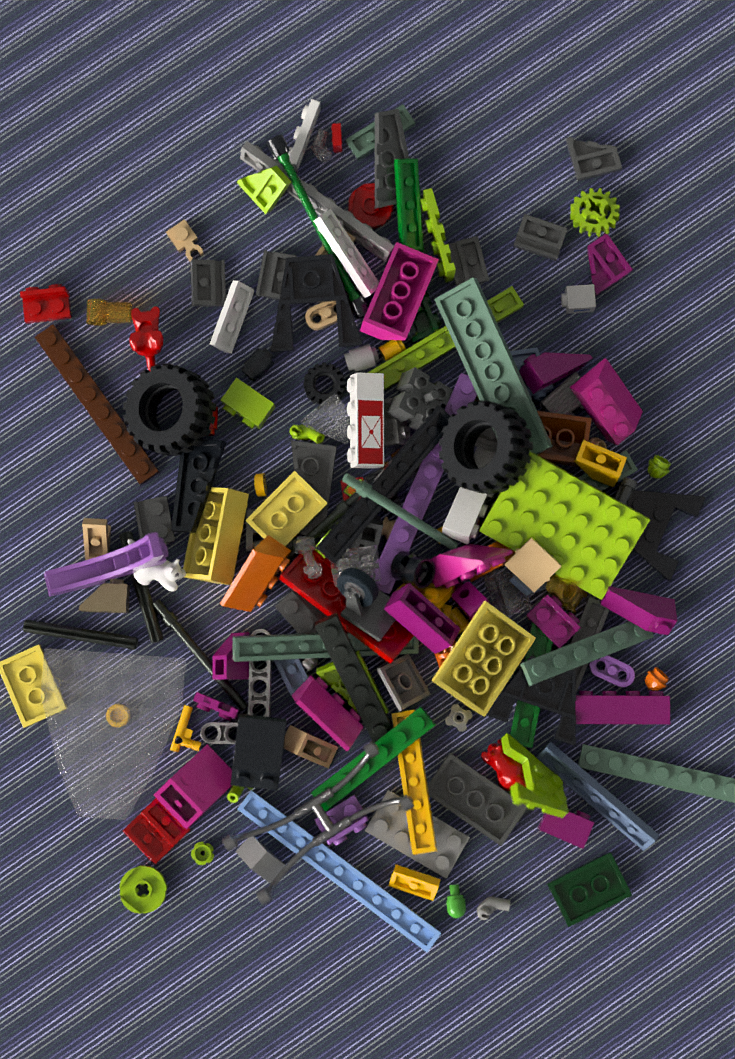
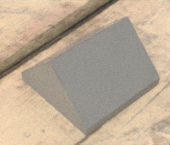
M409 654L394 660L392 664L389 663L377 669L398 711L431 695Z

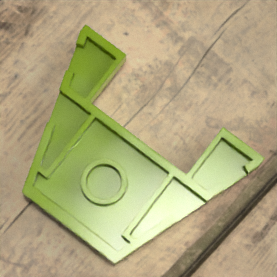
M506 733L501 738L503 753L522 764L526 787L516 782L510 787L513 803L519 806L525 803L527 808L532 810L536 807L542 808L543 813L563 818L569 811L562 779L510 734Z

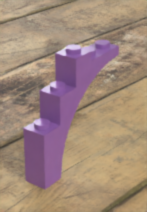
M155 532L147 534L139 541L113 552L45 571L44 578L49 597L101 585L106 580L131 575L136 570L164 564L166 557H168V549L163 538H158V534Z

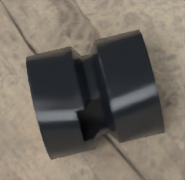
M402 551L392 561L391 574L398 581L410 583L412 586L423 589L432 583L435 576V565L431 559Z

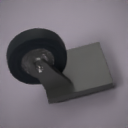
M347 568L337 579L338 589L347 598L346 607L340 616L380 642L396 620L384 610L390 597L378 589L376 582L367 573L357 568Z

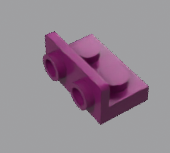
M546 595L526 617L558 648H561L581 628L578 625L580 621L571 612L567 614L561 608L563 604L554 595L552 597Z

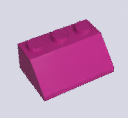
M606 358L569 387L606 440L619 445L636 430L643 411Z
M310 675L291 696L315 722L348 751L363 729V725L359 722L361 717L353 709L348 711L343 706L345 701L337 693L332 696L326 690L329 686L320 677L315 679Z

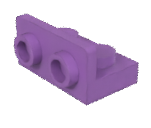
M353 795L327 811L326 814L332 823L335 824L344 817L351 816L363 808L356 796ZM367 814L354 820L350 826L328 839V845L334 843L337 846L347 839L346 834L354 830L357 833L367 827L366 821L369 820ZM318 818L314 819L321 832L325 831L326 829Z

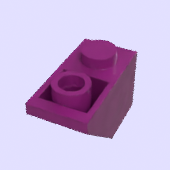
M249 632L231 633L213 655L212 680L249 679V661H233V636H249Z

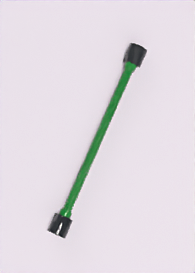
M283 135L273 137L266 144L274 159H278L283 164V167H285L284 169L300 201H302L316 233L321 238L320 241L325 246L327 254H333L342 283H344L343 286L348 291L347 294L355 320L365 317L369 305L363 296L360 297L359 293L355 291L347 272L344 270L343 265H341L342 263L331 250L323 234L318 230L314 222L318 218L317 212H315L313 204L308 199L309 197L306 191H304L305 189L302 183H300L301 181L298 175H296L294 167H292L293 165L288 154L290 150Z

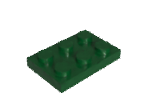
M611 852L547 883L568 927L632 896Z

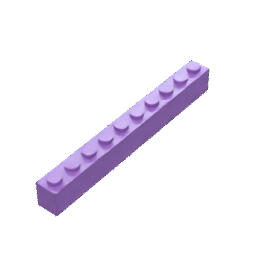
M461 373L445 408V411L450 416L452 414L456 415L457 409L461 406L467 407V404L475 401L477 393L468 375ZM439 442L422 461L402 506L403 509L423 520L444 472L441 466L444 462L439 459V451H441ZM400 517L397 518L371 577L376 582L378 589L390 596L396 579L391 574L392 561L399 552H409L419 530Z

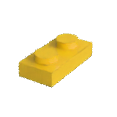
M395 864L388 886L433 901L441 879Z

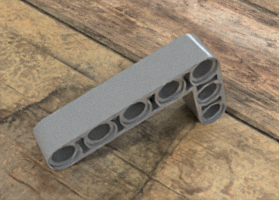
M257 629L251 634V636L260 633L271 635L265 629ZM267 660V666L263 670H258L255 667V661H249L248 715H255L253 712L254 706L261 703L266 707V713L263 716L271 717L272 660ZM258 680H263L267 687L263 693L259 694L254 690V684ZM206 723L201 728V738L210 744H235L236 740L230 737L229 732L231 728L237 727L238 723ZM210 726H214L218 730V736L214 740L206 736V730Z

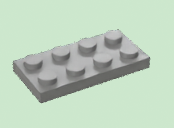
M387 790L381 802L399 798L400 796ZM401 804L376 810L365 829L367 833L446 879L470 838L432 815L437 851L412 855L407 815Z

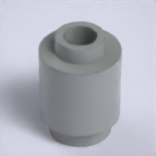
M370 344L351 349L349 353L344 354L349 372L353 370L358 372L376 366L375 361L379 360L376 347L371 348Z

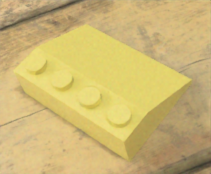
M484 601L432 681L464 705L485 717L536 638L488 602Z

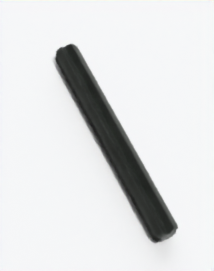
M130 531L119 535L122 548L129 545L128 539L134 541L133 534ZM131 574L150 642H160L163 640V634L155 608L152 605L153 601L148 585L138 583L134 578V574Z
M25 620L23 624V631L28 633L134 650L138 646V638L133 636L33 620Z

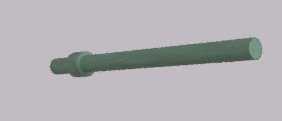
M348 473L344 475L342 481L356 489L357 494L364 498H370L451 550L457 548V542L372 489V485L359 481Z

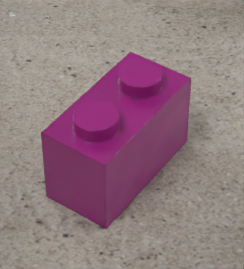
M577 810L576 814L569 812L563 818L544 813L537 829L584 849L594 822L589 820L590 815Z

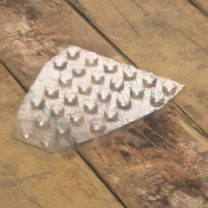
M45 648L41 699L58 768L78 817L127 819L156 769L182 707L186 658Z

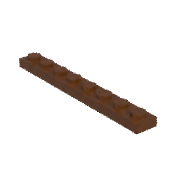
M54 324L36 335L35 339L139 485L141 486L158 474L159 471L142 447L134 441V436L129 435L125 423Z

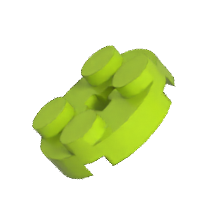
M140 865L130 869L122 877L119 887L120 898L128 910L139 914L149 913L162 905L166 898L168 885L159 870L151 866ZM146 883L149 886L147 888L149 894L139 895L138 884L144 885Z

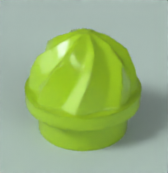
M655 455L653 459H649L647 471L652 478H662L669 473L671 463L665 458Z

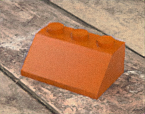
M268 535L252 550L220 605L251 612L256 606L261 607L268 597L265 594L268 588L272 590L279 580L276 576L279 570L283 572L289 564L290 560L287 557L291 550Z

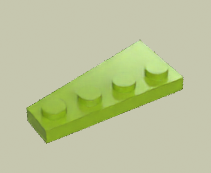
M432 188L423 190V198H420L422 212H427L428 220H425L428 234L432 233L434 241L431 242L433 254H438L440 262L437 263L439 277H444L445 283L454 281L456 268L454 262L450 263L451 251L449 244L445 245L444 243L446 240L443 224L439 223L438 220L440 219V214Z

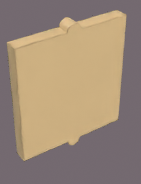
M532 537L521 548H517L516 553L504 564L533 592L537 591L546 581L549 582L550 577L562 566Z

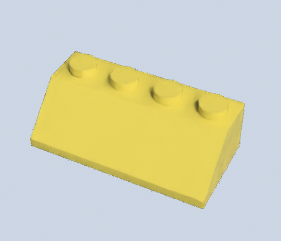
M211 487L197 531L189 535L183 569L186 571L184 578L232 585L249 494L230 488Z

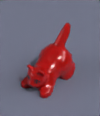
M157 306L153 307L150 311L141 312L138 308H134L131 311L135 333H131L129 337L130 346L137 354L146 357L149 371H151L150 368L156 365L155 355L160 353L163 348L164 337L161 331H159L160 308Z
M501 739L498 740L497 744H490L487 752L481 753L483 761L497 772L498 784L503 790L511 791L510 787L516 782L526 787L522 764L503 753Z

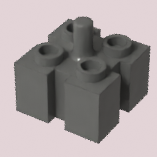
M414 367L402 373L396 388L400 394L392 397L386 413L401 422L408 419L411 421L409 427L417 430L437 406H447L453 389L439 381L429 382L430 376Z

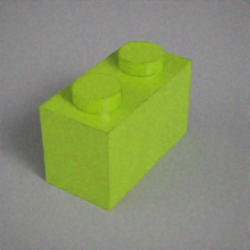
M238 378L234 380L221 399L224 405L223 409L232 416L238 414L243 418L241 422L251 429L256 427L260 430L276 408L273 402Z

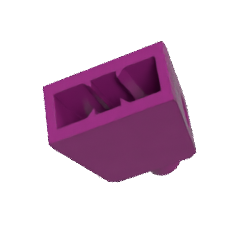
M459 582L456 584L455 592L451 595L458 608L470 621L484 601L490 604L470 582L464 584Z

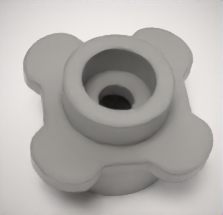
M454 704L451 706L449 716L445 718V723L448 726L456 727L460 732L465 731L468 720L472 718V712L460 708L458 704Z

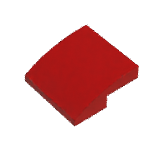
M157 798L123 829V833L154 865L190 831V828L186 829Z

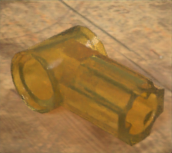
M88 299L86 324L103 326L107 325V323H132V303Z

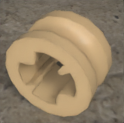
M385 516L381 535H384L388 540L396 520L389 521L388 517Z

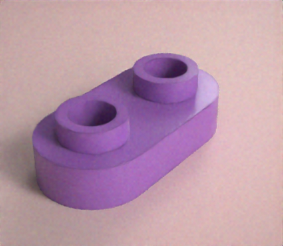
M605 656L589 663V670L594 676L613 685L627 687L634 681L635 673L633 668L610 656ZM601 661L604 663L605 667L603 670L597 669V662ZM620 671H623L626 674V678L624 680H620L618 678V673Z

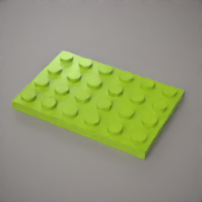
M530 451L529 456L532 458L530 463H527L525 466L527 471L524 476L520 475L518 483L514 486L509 485L508 490L500 492L479 531L513 551L521 548L532 537L562 565L554 574L602 600L608 590V586H611L648 525L650 518Z

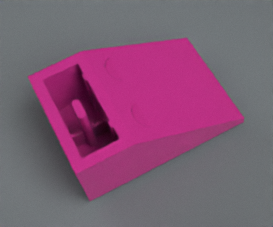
M467 544L439 554L431 559L435 565V576L433 579L435 588L443 585L446 586V589L458 584L459 579L461 583L474 578V572L479 575L490 570V564L495 567L506 562L504 557L513 552L509 549Z
M207 744L174 774L154 796L188 829L232 786V769Z

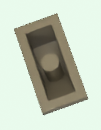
M110 579V583H103L79 606V611L129 613L130 585L124 584V580Z

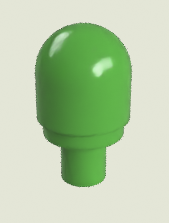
M459 884L449 885L450 896H447L446 900L448 914L453 918H461L466 912L465 898L463 895H460Z

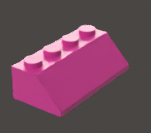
M396 242L366 312L360 331L380 340H406L439 259Z

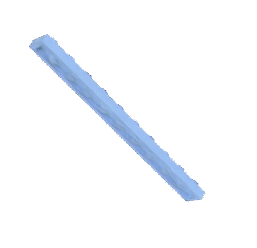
M253 790L250 791L237 809L260 827L270 825L287 817ZM294 821L268 831L270 835L296 854L314 838L313 835ZM322 843L318 847H313L301 857L428 953L441 935L439 930Z

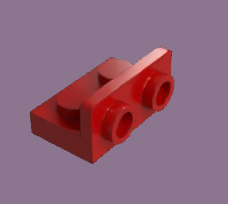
M61 284L49 285L47 289L28 287L26 291L20 292L26 324L72 318L69 291L66 287H62Z

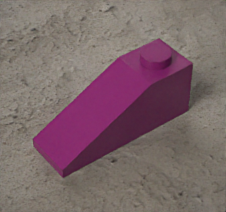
M545 352L537 357L533 354L523 361L525 365L519 370V373L531 392L535 394L582 369L593 358L589 354Z
M608 586L605 596L600 600L602 606L649 632L669 635L677 622L675 599Z

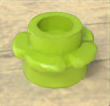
M198 842L194 845L195 848L191 851V857L198 865H205L213 860L214 849L211 844ZM201 851L205 852L204 856L201 855Z

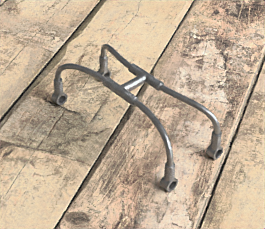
M373 741L364 745L367 753L346 777L331 789H326L294 810L293 814L270 825L236 836L229 834L222 839L224 846L230 852L238 847L237 842L239 840L281 827L296 818H301L312 810L326 829L314 837L309 844L302 848L283 867L268 888H263L256 893L263 905L272 901L271 895L274 888L304 854L350 826L354 820L375 810L395 804H401L406 812L415 807L412 798L406 794L403 797L371 805L351 816L344 817L335 824L332 823L321 804L346 785L370 758L380 753L377 744L373 743Z

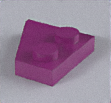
M604 234L587 246L595 296L633 271L608 234Z
M196 692L193 701L198 703V708L210 712L211 709L218 711L219 717L229 721L232 718L238 719L241 713L240 709L200 692Z

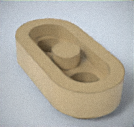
M336 301L322 302L309 308L305 315L308 327L313 330H321L337 323V313L334 312ZM320 316L321 321L316 323L313 321V317Z

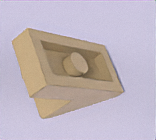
M84 518L82 526L85 560L109 553L111 526L107 524V519Z

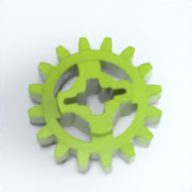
M590 188L588 194L581 191V198L575 196L574 204L570 206V220H574L573 227L580 226L579 233L581 234L585 230L588 231V237H591L593 232L596 233L597 237H600L601 231L609 234V227L615 229L616 221H619L620 205H616L617 198L613 197L610 199L609 191L602 194V188H599L597 192ZM582 206H584V209L582 210V213L580 214V209L582 208ZM608 211H610V215L606 219V215H608Z

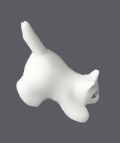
M132 539L127 541L129 545L135 543ZM176 559L174 562L166 560L164 564L136 570L134 573V578L138 583L149 585L152 580H157L168 591H176L178 585L175 581L186 576V571L181 569L179 565V559Z

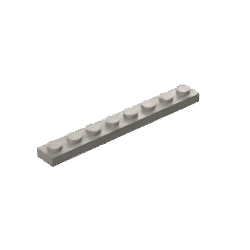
M248 141L242 146L240 159L260 172L277 165L288 177L281 163L266 155L259 146L252 145ZM299 178L300 183H302L305 189L304 191H306L309 197L308 199H310L318 215H322L324 212L332 209L343 228L356 237L357 243L385 263L389 260L394 246L387 238L375 233L369 225L361 223L351 212L343 210L336 205L333 199L325 197L313 185L307 184ZM291 183L286 192L300 201Z

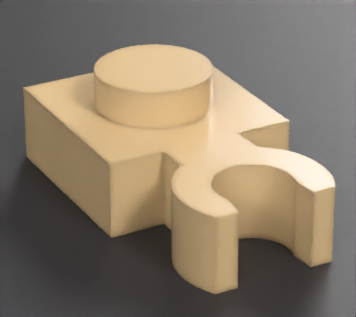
M185 219L166 232L179 253L184 249L186 250V257L189 262L193 259L191 257L193 251H198L201 256L204 255L202 248L194 244L198 238Z

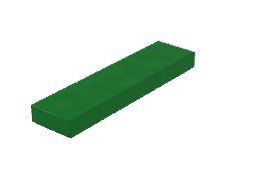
M395 159L394 170L399 243L417 251H424L418 159Z

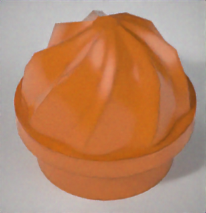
M655 667L647 672L645 683L649 690L658 691L666 688V683L670 679L662 670Z

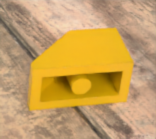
M583 440L575 463L592 479L614 487L621 476L627 457Z

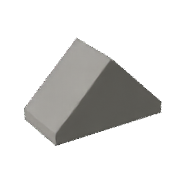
M255 836L247 838L236 850V853L248 867L269 883L275 879L285 866Z

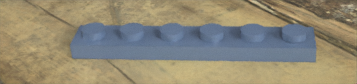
M552 742L547 744L536 756L554 774L558 775L567 786L643 851L659 837L657 832Z

